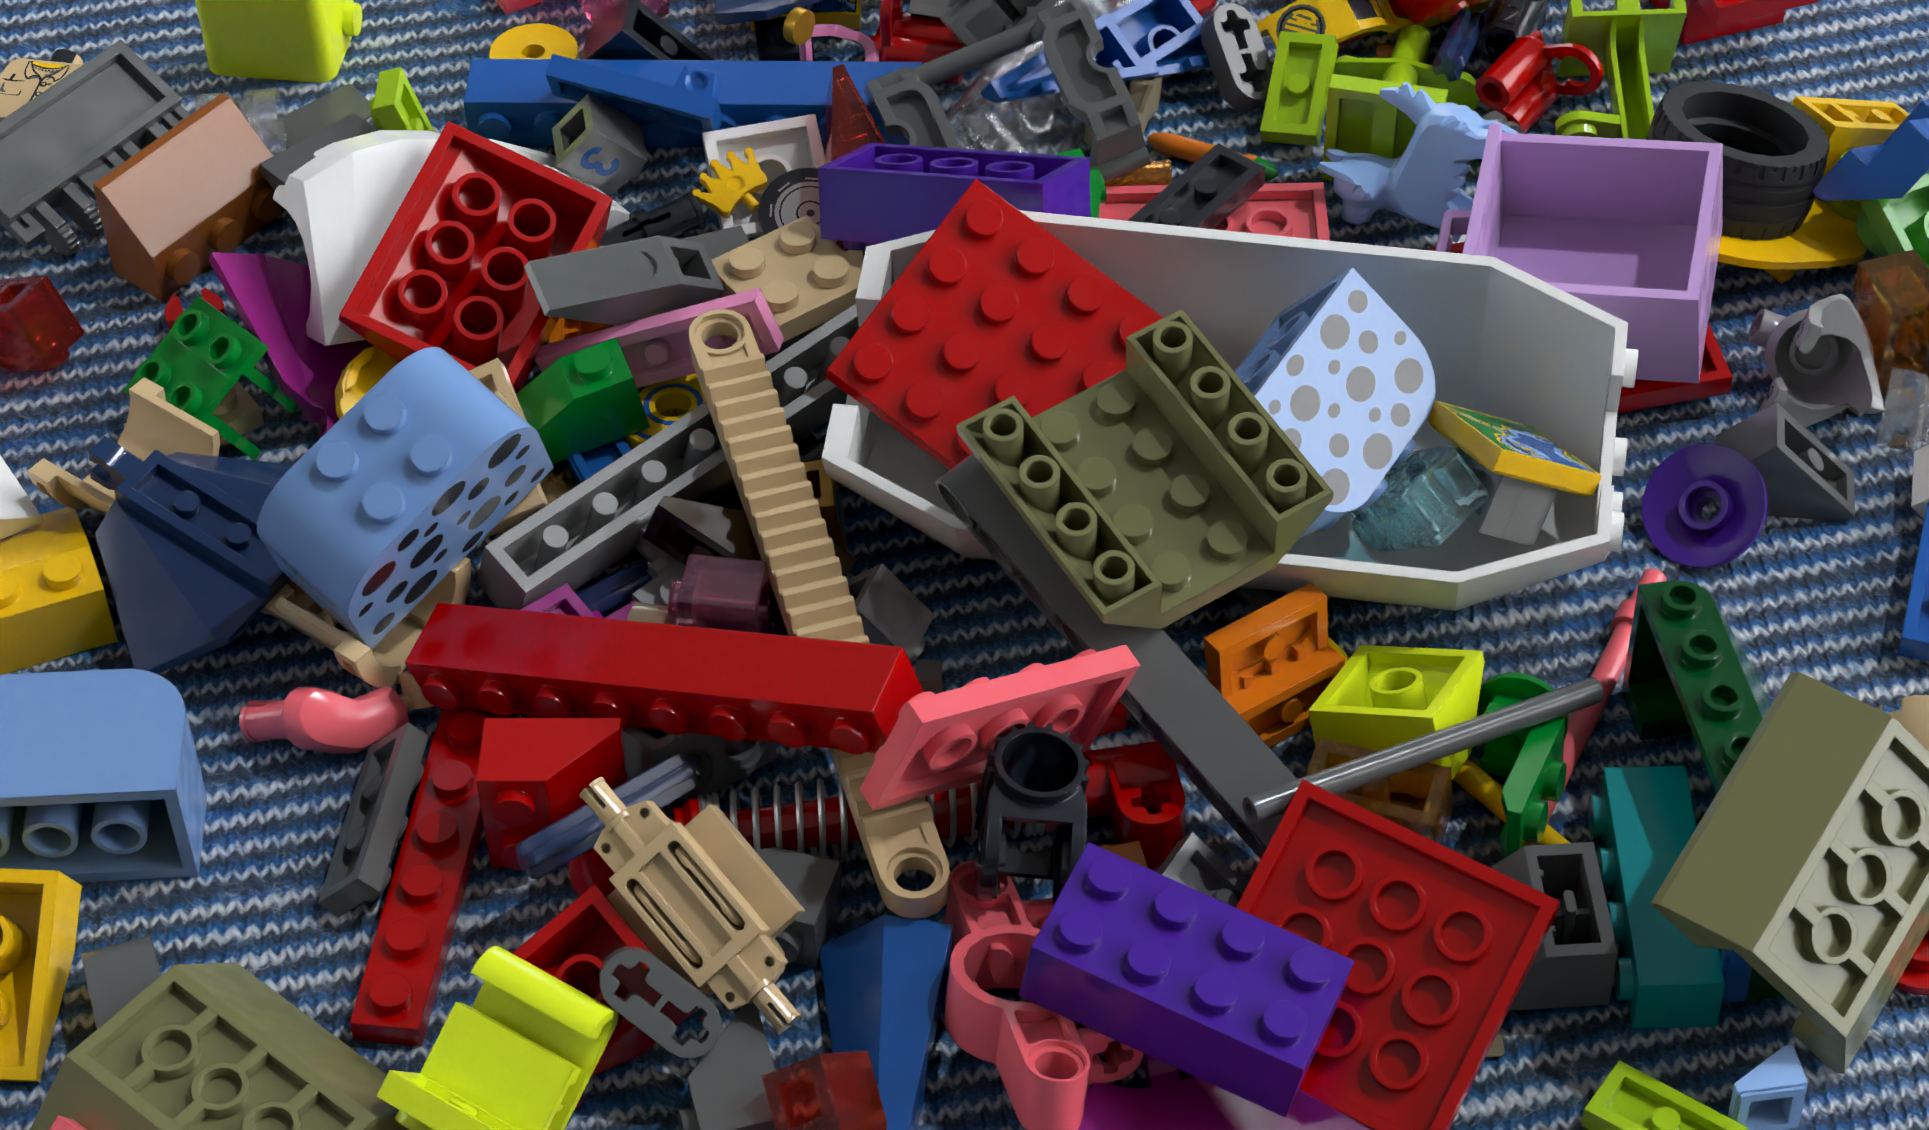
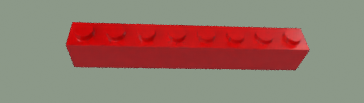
M440 602L437 603L405 661V665L419 685L425 699L429 701L430 705H435L442 709L452 710L457 707L485 710L502 716L521 714L546 718H621L622 728L634 726L657 729L674 735H680L684 732L720 736L730 741L748 739L775 742L792 748L812 746L839 749L855 755L865 752L876 754L879 748L885 744L895 726L901 707L912 697L924 691L903 647Z

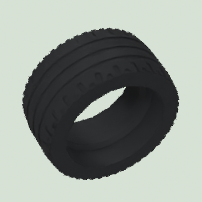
M1715 81L1684 83L1668 90L1655 111L1646 140L1722 143V235L1752 240L1781 238L1794 233L1800 228L1814 202L1816 195L1812 191L1823 177L1830 146L1829 139L1826 137L1827 134L1823 131V128L1811 116L1805 114L1804 111L1799 110L1796 106L1776 96L1753 88Z

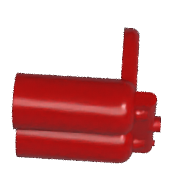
M881 0L880 23L875 35H869V38L875 43L879 51V62H922V64H925L964 48V46L942 23L941 17L903 12L902 0ZM964 72L941 82L961 84Z
M1533 31L1529 36L1519 37L1476 81V94L1486 106L1506 116L1508 122L1513 121L1520 125L1523 129V134H1525L1555 103L1559 94L1588 95L1592 94L1601 85L1604 77L1603 67L1598 57L1590 49L1576 43L1545 45L1541 31ZM1569 56L1576 57L1587 66L1590 73L1589 81L1574 82L1572 78H1569L1567 81H1558L1551 62L1555 57L1558 60Z

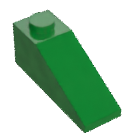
M616 337L557 359L516 394L526 421L538 431L552 464L570 457V454L577 452L581 454L650 428L634 378Z

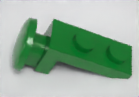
M1510 672L1496 675L1481 685L1477 716L1554 689L1544 681L1524 673ZM1568 714L1486 742L1480 768L1486 773L1508 777L1501 797V803L1507 819L1500 834V849L1503 859L1521 847L1529 846L1530 842L1540 843L1544 836L1548 819V802L1558 803L1565 785L1567 767L1566 763L1563 762V751L1569 723Z

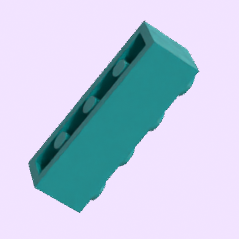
M1686 766L1604 767L1600 795L1589 796L1588 824L1590 835L1601 836L1603 848H1598L1597 860L1604 889H1610L1612 902H1607L1615 942L1619 945L1621 957L1617 958L1614 973L1616 999L1618 1001H1628L1632 1029L1717 1027L1725 989L1724 974H1721L1720 968L1721 957L1719 949L1697 947L1650 904L1697 827Z

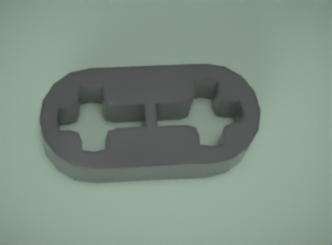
M1236 3L1220 5L1201 24V41L1224 100L1237 110L1251 111L1266 101L1273 67L1252 14ZM1222 26H1223V28H1224L1225 31H1233L1234 34H1235V36H1234L1233 33H1231V32H1224L1223 29H1222ZM1241 78H1242L1243 81H1245V82H1251V81H1252L1254 87L1252 86V84H1249V83L1243 84Z
M626 946L613 951L605 958L599 970L598 983L603 998L614 1010L667 1051L681 1058L702 1056L716 1045L721 1035L722 1020L717 1007L700 990L652 953L640 947ZM639 961L648 966L643 977L649 986L660 993L652 1004L633 991L627 994L624 999L615 994L620 984L613 974L617 966L622 964L631 969ZM668 1000L686 1013L692 1011L696 1005L705 1010L700 1021L707 1031L701 1039L698 1040L694 1036L688 1035L680 1043L672 1038L677 1027L671 1018L660 1011Z

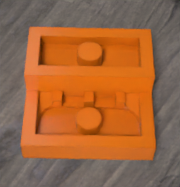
M1312 582L1203 638L1209 682L1269 748L1311 726L1308 710L1345 665V659L1328 645L1327 595Z

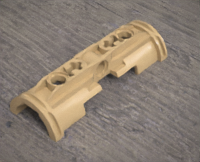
M144 377L129 389V414L124 430L117 442L126 451L142 461L155 449L166 456L176 452L219 456V431L166 402L163 387ZM44 458L28 470L29 477L38 490L69 508H91L106 516L115 500V490H109L93 481L90 474L81 480ZM464 557L373 649L361 643L349 631H341L335 626L338 621L292 580L260 612L276 617L334 651L335 657L342 668L375 687H391L400 684L399 673L409 670L405 665V661L437 603L465 605L471 579L470 559Z

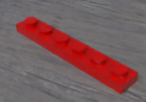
M457 707L452 710H441L351 1016L350 1027L353 1040L412 1046L423 1045L483 827L476 778L484 718H508V716L497 715L485 710Z

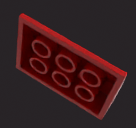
M448 121L341 310L339 321L398 363L409 355L428 347L442 348L468 371L498 358L505 365L514 391L517 394L522 389L536 363L535 357L540 347L546 344L559 320L557 317L544 315L524 266L533 260L597 248L607 228L613 198Z

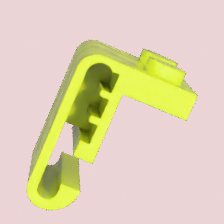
M195 0L209 70L221 76L312 83L331 81L339 72L352 36H358L362 27V8L360 3H354V0Z
M493 946L478 959L470 972L485 980L472 1007L465 1003L455 1002L420 1073L389 1070L376 1096L399 1109L394 1119L409 1130H564L618 1022L617 1011L500 946Z

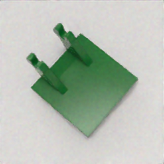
M199 295L187 310L176 319L172 329L149 358L138 367L134 377L123 389V392L130 397L129 389L142 378H147L164 388L166 402L218 430L219 435L255 461L262 451L212 414L240 376L244 375L292 413L299 406L278 385L254 368L269 347Z

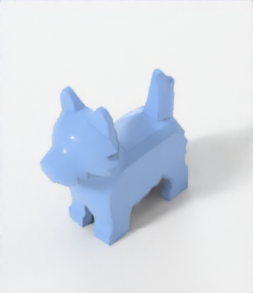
M1404 82L1400 88L1396 86L1381 88L1380 90L1381 98L1407 114L1417 125L1401 157L1389 159L1375 154L1347 153L1340 149L1328 148L1325 155L1332 162H1320L1318 168L1325 174L1334 177L1333 190L1343 202L1341 212L1343 221L1360 225L1369 222L1373 214L1380 209H1387L1418 223L1440 229L1443 214L1447 210H1472L1474 199L1459 189L1465 183L1464 175L1469 173L1471 167L1466 163L1470 160L1482 159L1489 124L1500 122L1497 120H1484L1477 112L1472 111L1466 105H1457L1453 102L1435 103L1423 89H1419L1416 93L1409 82ZM1502 124L1503 133H1518L1514 129ZM1454 235L1453 241L1458 243L1461 235Z

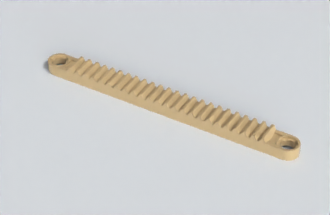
M715 309L700 314L692 321L689 327L691 361L788 635L870 644L868 635L865 636L861 616H857L855 600L853 596H850L846 576L843 577L839 557L835 556L832 538L828 537L825 519L821 518L818 500L814 499L811 481L807 480L804 462L800 461L798 446L793 442L791 427L786 423L784 408L780 407L778 392L773 388L771 373L767 371L765 357L759 351L750 324L744 316L732 310ZM718 335L730 336L736 340L735 344L726 349H713L704 344L709 338ZM829 748L883 902L889 910L905 918H926L938 913L947 903L950 895V870L946 853L933 821L930 803L926 802L924 796L873 811L859 789L875 762V753L865 752L855 755L839 749ZM919 869L932 875L934 882L928 888L921 891H909L900 887L896 879L903 872Z

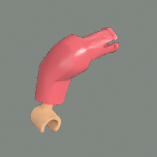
M407 670L398 674L402 690L401 695H398L389 686H383L353 699L321 688L297 687L288 694L285 700L248 701V706H243L240 711L239 726L243 736L250 742L288 739L295 747L302 750L330 754L358 753L377 743L409 722L407 710L427 708L434 705H430L429 701L425 699L419 685L410 671Z

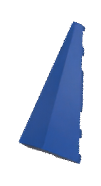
M1133 0L1111 14L1107 12L1094 20L1103 38L1104 49L1096 55L1094 61L1102 67H1117L1123 82L1210 68L1211 66L1200 36L1201 24L1205 19L1201 17L1190 0ZM1044 51L990 82L980 94L986 100L1002 103L1060 93V90L1046 63Z
M1923 100L1883 144L1849 149L1814 187L1812 192L1822 201L1902 198L1929 170V100Z
M882 915L822 946L820 965L842 1130H917L927 1091L926 1071L947 990L950 958L954 949L953 924Z

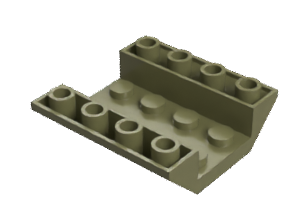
M1183 309L1126 337L1125 370L1031 418L1013 395L957 424L958 435L1101 621L1106 624L1162 629L1273 569L1331 503L1334 495L1333 490Z
M1791 672L1650 904L1697 947L1734 950L1801 1012L1790 1032L1835 1073L1845 1074L1929 929V751L1893 716L1801 672Z
M237 962L174 964L65 1056L30 1130H49L58 1115L75 1120L87 1130L409 1129L394 1119L399 1109L376 1097L387 1076L384 1072Z

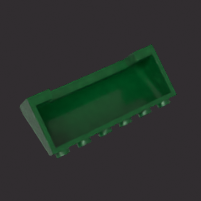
M1669 580L1638 585L1621 690L1640 740L1693 733L1717 794L1771 706L1758 674L1707 590L1698 584L1685 580ZM1752 967L1746 1001L1740 1002L1782 997L1783 995Z

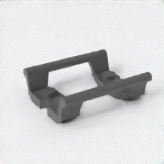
M1068 0L1037 13V18L915 68L910 69L908 65L866 82V87L864 88L871 109H877L889 137L895 135L903 136L910 141L909 145L960 149L958 140L940 101L930 86L1042 41L1046 63L1069 111L1075 118L1088 123L1093 133L1090 168H1097L1103 177L1104 183L1151 164L1139 116L1117 67H1102L1094 61L1096 55L1104 49L1103 38L1083 0Z

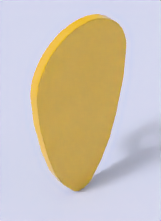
M1814 199L1803 224L1798 230L1790 233L1788 236L1785 235L1775 239L1752 240L1721 235L1717 262L1763 269L1777 281L1783 283L1791 279L1795 271L1799 269L1829 268L1854 264L1863 259L1867 248L1858 236L1856 220L1844 217L1833 211L1825 202Z

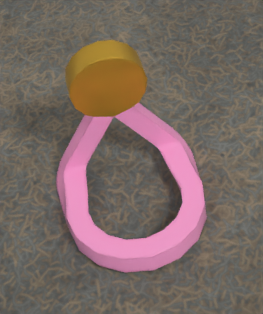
M802 7L792 9L784 21L783 36L788 42L799 46L800 61H813L811 37L835 36L861 45L865 50V62H879V51L875 43L862 32L837 24L815 25L813 12Z

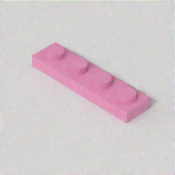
M756 288L542 345L535 357V361L540 371L543 372L561 357L616 337L636 387L640 388L696 373L691 361L689 327L695 318L707 311L727 309L736 311L744 316L751 326L759 351L763 355L778 352L784 337L761 289ZM718 335L709 338L704 344L713 349H726L735 344L736 340L730 336Z

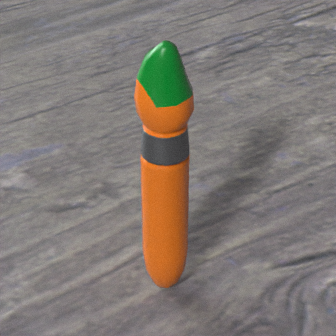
M1167 132L1153 133L1147 138L1148 144L1156 151L1193 163L1197 162L1215 146ZM1253 154L1243 155L1265 167V180H1272L1278 177L1279 171L1273 164Z

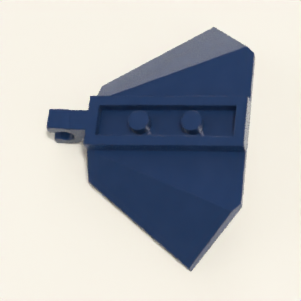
M106 436L89 451V460L96 463L90 470L91 479L109 490H115V500L97 529L95 536L133 669L160 674L229 644L291 580L280 570L257 534V521L268 495L282 476L293 466L292 464L181 452L166 456L156 449L142 461Z

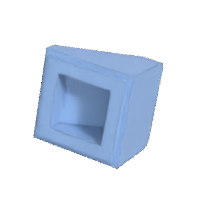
M1793 1044L1782 1047L1734 1083L1728 1112L1729 1118L1748 1127V1130H1790L1799 1127L1808 1081Z

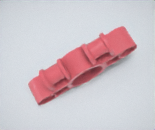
M975 860L963 862L954 867L950 873V895L946 903L944 923L953 924L954 949L950 958L943 1017L946 1031L951 1039L970 1055L996 1064L1016 1116L1025 1129L1078 1130L1083 1119L1087 1085L1093 1082H1112L1126 1077L1140 1065L1144 1053L1033 1002L1009 1001L985 992L994 988L1020 989L1031 947L1054 904H1052V898L1021 901L1011 876L998 875L997 899H992L991 902L976 901L974 896ZM1103 1052L1107 1061L1103 1062L1098 1053Z

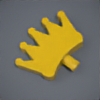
M747 147L744 150V157L748 159V164L736 157L733 151L727 152L726 161L730 163L731 169L720 164L716 159L711 160L710 169L714 171L717 179L709 177L704 172L699 175V183L705 186L708 193L701 192L700 189H694L692 194L698 202L717 211L724 218H730L741 202L751 211H754L760 203L752 194L766 189L767 176L761 171L753 149Z

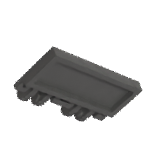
M120 39L0 121V224L26 249L43 237L61 255L70 256L81 247L79 245V237L54 209L59 207L84 232L92 237H97L103 233L104 229L98 207H95L93 202L75 184L77 183L87 194L96 200L93 184L141 151L140 148H145L165 134L167 131L160 125L161 123L170 130L191 115L181 106L182 98Z

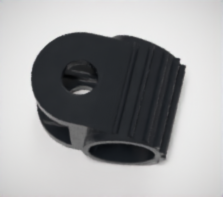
M1029 722L1026 728L1017 729L1012 726L1010 733L1004 738L997 737L994 751H989L975 809L977 819L974 828L980 832L975 850L974 896L976 901L991 902L992 899H997L998 875L1053 880L1052 904H1055L1086 847L1087 801L1085 793L1090 779L1086 775L1090 761L1084 759L1081 752L1083 745H1076L1069 738V732L1062 734L1052 730V724H1048L1046 728L1035 727L1032 722ZM1007 821L1057 825L1052 845L1043 851L1035 853H1021L1007 848Z

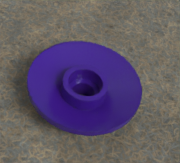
M1716 443L1690 445L1674 452L1663 460L1648 480L1642 500L1644 527L1654 546L1670 560L1691 568L1718 567L1742 555L1757 539L1767 514V491L1758 469L1739 451ZM1710 501H1719L1720 512L1718 516L1712 520L1705 521L1702 517L1703 507Z

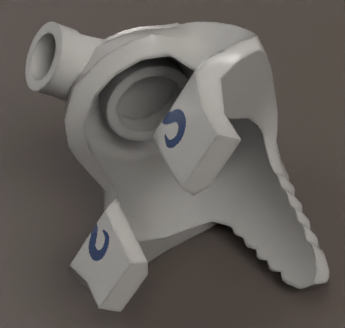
M1832 295L1815 302L1809 309L1797 311L1787 317L1764 308L1760 309L1751 325L1748 342L1766 349L1767 371L1773 382L1759 411L1777 402L1802 426L1808 427L1828 419L1849 407L1865 414H1876L1884 410V403L1875 369L1873 345L1863 320L1846 295Z

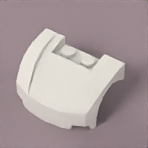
M379 130L334 142L315 151V158L290 174L285 185H279L276 188L273 200L285 208L296 222L308 259L311 279L310 313L306 323L308 337L325 346L366 340L339 321V314L441 133L419 130Z

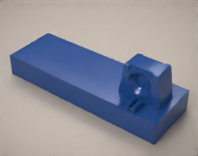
M552 54L545 74L554 96L580 102L590 93L627 116L702 136L704 132L719 130L723 120L717 99L718 75L706 69L685 65L675 85L671 86Z

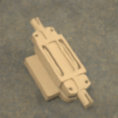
M599 777L589 784L591 788H585L579 797L588 804L605 825L593 848L615 873L609 880L616 889L607 896V899L658 959L708 998L715 993L729 1010L737 1009L753 1002L776 1029L778 1034L792 1026L790 1023L796 1022L802 1014L795 1009L774 984L780 975L784 973L785 966L788 963L785 953L775 938L806 910L717 805L709 804L686 826H683L681 823H675L667 818L654 801L645 800L626 807L608 786L603 777Z

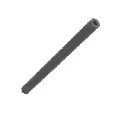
M1590 677L1247 796L1243 799L1245 816L1250 823L1256 824L1284 814L1302 779L1338 795L1600 703L1604 698L1603 688L1595 677Z

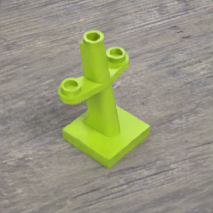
M1569 0L1559 44H1581L1598 57L1603 67V75L1607 77L1613 114L1583 110L1568 112L1555 121L1556 135L1646 140L1654 116L1648 73H1669L1687 14L1685 0H1671L1669 9L1646 10L1640 9L1639 0H1615L1612 11H1583L1582 0ZM1569 56L1558 60L1555 57L1557 76L1590 75L1587 66L1580 59Z
M1417 24L1406 25L1399 31L1391 58H1356L1349 55L1338 57L1328 87L1323 162H1332L1325 155L1328 148L1340 149L1347 153L1375 154L1389 159H1396L1402 156L1417 125L1407 114L1380 97L1381 88L1396 86L1400 88L1404 82H1409L1416 93L1419 89H1423L1435 103L1453 102L1457 105H1466L1471 110H1474L1480 100L1475 90V79L1466 72H1462L1460 79L1449 82L1445 74L1435 76L1432 65L1427 64L1431 35L1426 28ZM1322 171V180L1333 181L1334 177Z

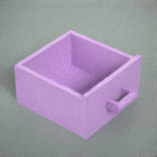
M1490 123L1472 210L1450 209L1443 214L1436 251L1450 252L1454 235H1466L1462 254L1495 257L1628 322L1626 348L1638 350L1636 379L1699 383L1723 228V144L1503 133L1501 123Z

